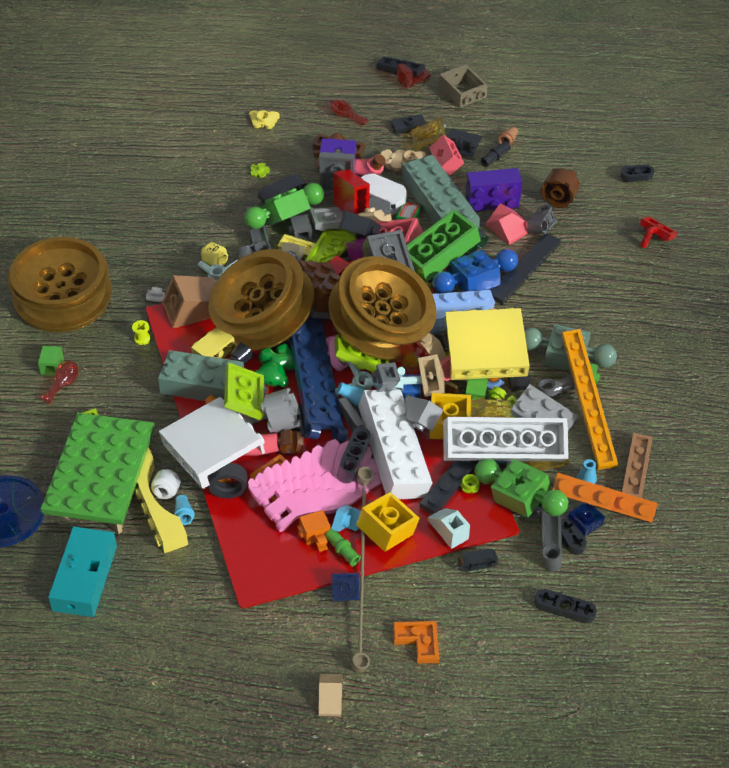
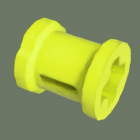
M143 320L136 321L132 325V330L135 333L134 341L138 345H146L150 342L149 324Z

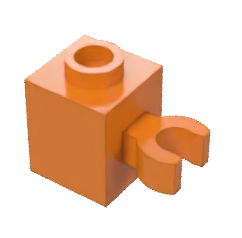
M321 510L299 517L300 526H297L300 538L304 537L307 545L316 542L319 552L328 550L325 535L330 530V524L324 511Z

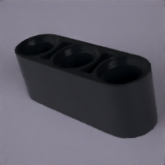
M293 174L262 188L258 193V198L265 204V200L294 188L297 191L304 189L307 183L298 174Z
M358 427L353 431L341 458L337 477L342 483L353 482L368 449L371 433L365 427Z

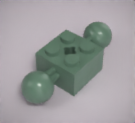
M554 324L551 337L546 338L542 336L538 329L526 328L524 332L527 351H536L540 347L547 348L544 366L571 372L561 333L576 329ZM581 330L588 358H592L595 364L601 368L611 367L617 359V352L614 347L609 344H601L596 348L588 347L591 332Z

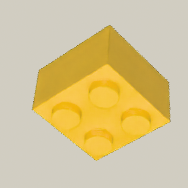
M432 393L431 402L443 411L433 431H430L429 438L443 439V420L447 417H471V395Z
M389 492L363 507L356 525L383 551H387L413 535L419 517L394 494Z

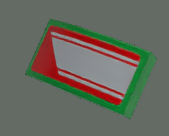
M405 202L397 215V220L419 217L423 205Z

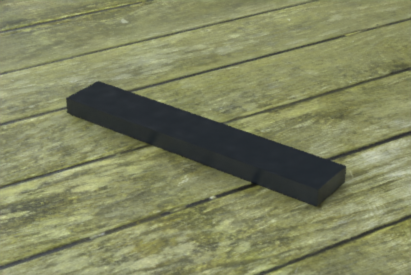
M548 233L544 234L518 261L516 268L509 271L500 280L501 285L490 290L494 301L503 305L561 244V240Z

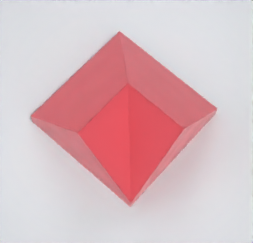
M501 203L486 223V227L509 245L529 233L527 229L528 221Z

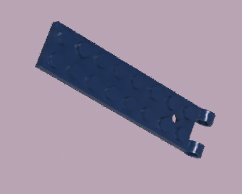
M309 315L303 325L289 337L305 425L306 438L318 439L321 429L332 430V440L336 439L339 443H344L348 438V430L343 426L338 396L335 393L336 386L330 357L327 354L328 347L325 340L322 318H312Z

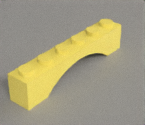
M148 448L136 483L137 488L134 490L137 499H142L143 501L141 507L144 515L148 514L149 516L147 520L150 530H155L156 532L154 538L157 546H162L164 553L187 546V533L180 517L162 508L150 492L149 485L155 467L153 456Z

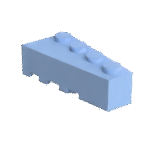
M480 290L433 294L437 314L435 324L430 332L433 333L446 329L444 324L445 312L494 309L495 301L491 291Z

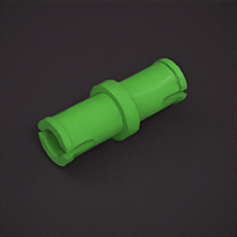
M330 529L325 537L335 547L337 554L342 555L351 566L358 564L361 556L351 547V543L346 539L344 540L337 531Z

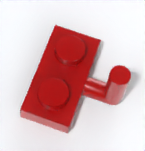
M650 216L642 218L639 223L646 231L640 244L643 248H647L654 233L663 241L673 240L678 234L677 231Z

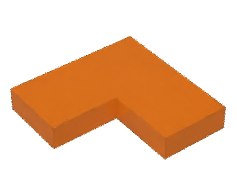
M436 621L393 622L394 645L416 644L417 664L439 663Z

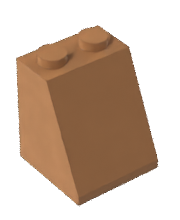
M173 275L162 301L172 328L210 318L208 304L211 291L216 283L214 278Z

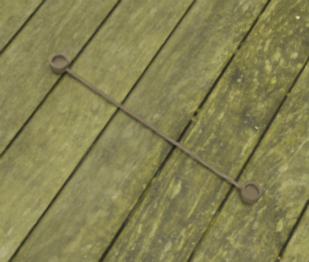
M361 467L356 475L358 483L363 485L362 508L365 507L366 485L370 484L374 477V472L369 467ZM363 531L361 537L359 653L355 654L351 661L352 669L358 673L365 672L370 665V658L365 653H362L365 533Z

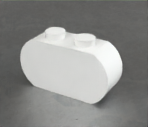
M367 174L361 177L370 184V198L372 196L390 202L392 215L399 213L401 207L406 202V188L403 185L376 174Z

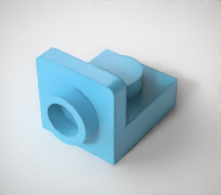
M343 505L336 511L331 529L340 532L346 527L357 531L359 527L356 523L361 510Z

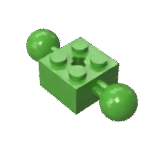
M309 183L304 189L299 191L294 188L265 200V205L260 206V208L251 207L245 212V224L251 229H260L265 223L269 226L311 209L310 205H317L322 202L324 189L317 183Z
M492 459L480 460L475 466L474 472L479 482L483 484L494 483L491 486L494 502L529 518L540 503H542L543 510L551 516H560L568 508V498L565 493L560 490H551L548 474L523 462L513 459L503 472L500 471L498 463Z

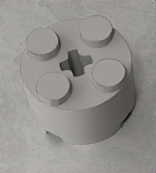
M289 388L267 394L264 397V402H261V409L264 414H267L269 420L267 425L270 432L279 433L301 425V419L297 420V415L300 414L294 394H289Z

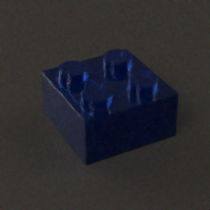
M583 503L569 512L568 519L573 520L584 537L604 525L605 516L593 505Z
M359 573L331 574L332 601L360 600Z

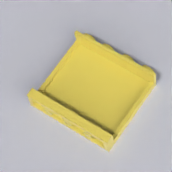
M521 308L445 312L444 324L447 329L451 380L528 376L530 365Z

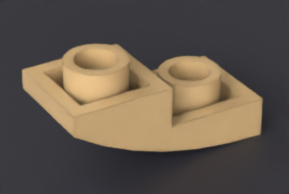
M375 207L365 208V212L358 214L372 219L376 223L392 220L391 214H384L382 209L375 210Z

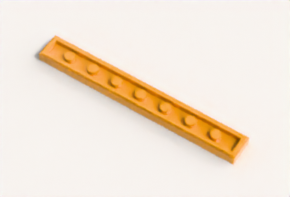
M581 329L564 331L561 333L597 469L603 470L617 467V458Z

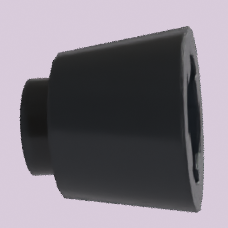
M238 342L229 354V360L240 361L245 364L254 355L248 346Z

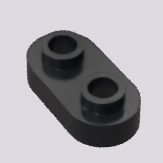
M647 164L624 166L620 176L626 182L648 181L653 178L655 170Z

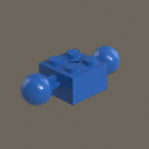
M503 249L498 252L494 260L483 250L459 257L451 261V274L442 271L433 277V289L440 294L452 292L455 284L464 292L488 290L501 285L500 270L509 272L515 269L518 264V256L511 249Z

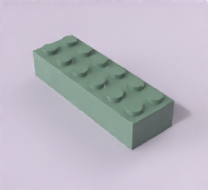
M434 155L403 163L402 180L419 204L423 205V210L433 224L455 209L476 225L479 232V216Z

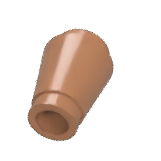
M510 127L499 135V144L507 141L512 146L518 130L515 127Z

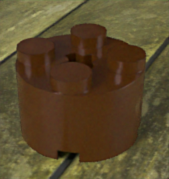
M563 168L552 169L541 187L542 198L545 201H549L552 207H568L573 202L580 188L576 172Z

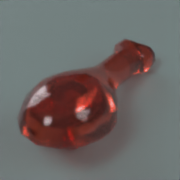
M335 99L330 102V108L335 114L352 118L363 126L369 122L367 118L354 113L351 105L346 101Z
M65 361L57 367L54 385L42 396V400L47 404H51L53 397L62 387L69 386L75 382L79 374V367L76 362Z

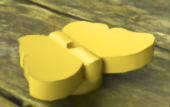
M254 110L249 113L252 125L256 129L260 127L272 129L280 118L279 113L275 111Z

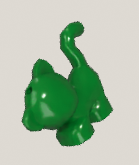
M282 344L276 348V352H273L270 348L262 350L258 360L263 365L260 366L256 373L264 375V384L267 386L279 385L286 387L288 385V378L285 370L295 371L290 348L287 344Z

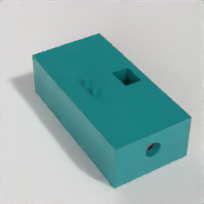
M73 526L48 597L52 611L87 617L95 616L117 548L114 532Z

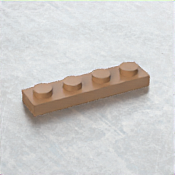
M633 433L623 482V493L642 498L653 437Z

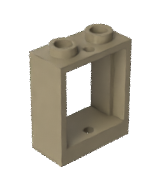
M467 64L440 74L439 87L460 108L484 99L487 96V84ZM466 81L473 89L461 93L455 85Z

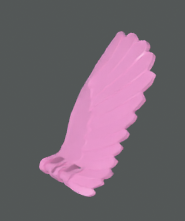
M334 439L328 441L324 448L317 445L311 453L308 451L304 452L300 459L295 456L291 463L286 460L282 463L281 467L279 464H275L272 469L267 467L263 474L258 473L255 480H249L248 488L252 496L260 506L265 508L264 512L271 521L277 524L276 528L279 532L286 530L301 516L321 510L325 514L336 513L343 505L351 506L363 497V485L358 483L356 477L351 483H342L337 477L339 464L349 441L339 444ZM368 447L359 469L361 467H369L374 472L371 483L366 485V494L382 484L375 458L372 459L373 452L371 447ZM275 494L278 499L270 503L269 500ZM287 510L289 515L282 518L281 514Z

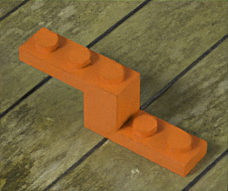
M557 473L553 490H560L569 498L651 523L658 503L561 473Z

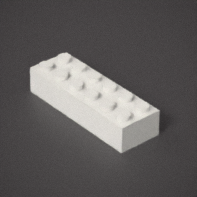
M364 390L358 407L364 427L371 433L369 442L385 493L391 492L398 499L424 498L432 485V480L413 424L407 419L406 404L401 390L383 392Z
M447 417L443 420L444 461H480L484 459L512 461L516 459L518 461L562 462L568 459L567 418Z

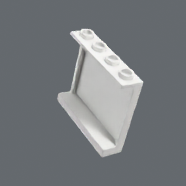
M221 397L159 431L165 448L202 489L210 485L207 478L208 475L247 452L257 448L262 454L265 453L263 447L265 442L260 433L256 434L249 422L246 423L239 412L236 413L225 408L224 400Z

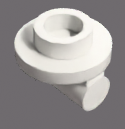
M152 287L151 290L147 291L146 301L162 303L166 292H162L163 288Z

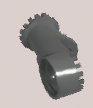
M570 374L565 375L564 378L559 380L543 379L539 382V390L549 397L554 395L560 396L563 392L572 391L576 388L572 380L573 377Z

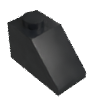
M344 211L339 228L358 239L379 234L381 225L372 219Z

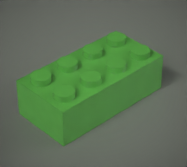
M454 209L407 244V248L415 273L425 282H428L437 273L449 266L452 260L458 259L481 240L478 227Z

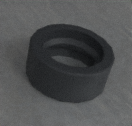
M229 463L208 475L209 491L219 498L229 499L241 496L247 489L246 470L236 463ZM231 478L238 481L232 483H223L218 480Z

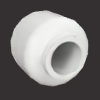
M160 470L152 481V492L160 499L173 498L180 486V478L172 470Z

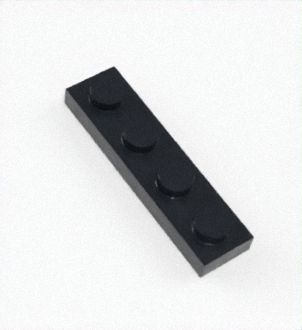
M454 461L421 500L419 508L431 515L444 509L461 488L460 485L463 477L472 474L479 461Z

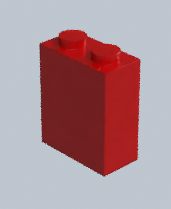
M349 169L334 172L333 204L343 212L348 211L357 215L365 212L364 209L369 208L370 184Z

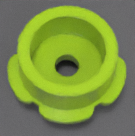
M494 386L492 390L488 391L489 398L494 403L505 402L507 393L502 388Z
M469 474L463 477L460 487L466 493H475L479 490L480 482L475 475Z

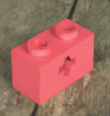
M445 135L441 136L429 147L432 155H434L448 176H451L464 164L455 143Z

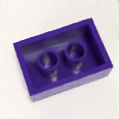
M518 168L467 172L465 199L473 210H496L500 203L509 208H518L522 189V179Z

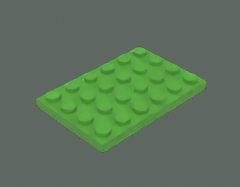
M77 413L42 504V514L123 525L155 430V424L145 421Z

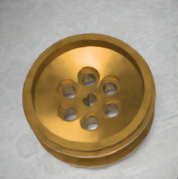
M53 237L31 244L17 255L8 274V284L17 314L32 327L46 332H69L91 324L106 310L112 295L109 268L105 257L91 243L74 237Z

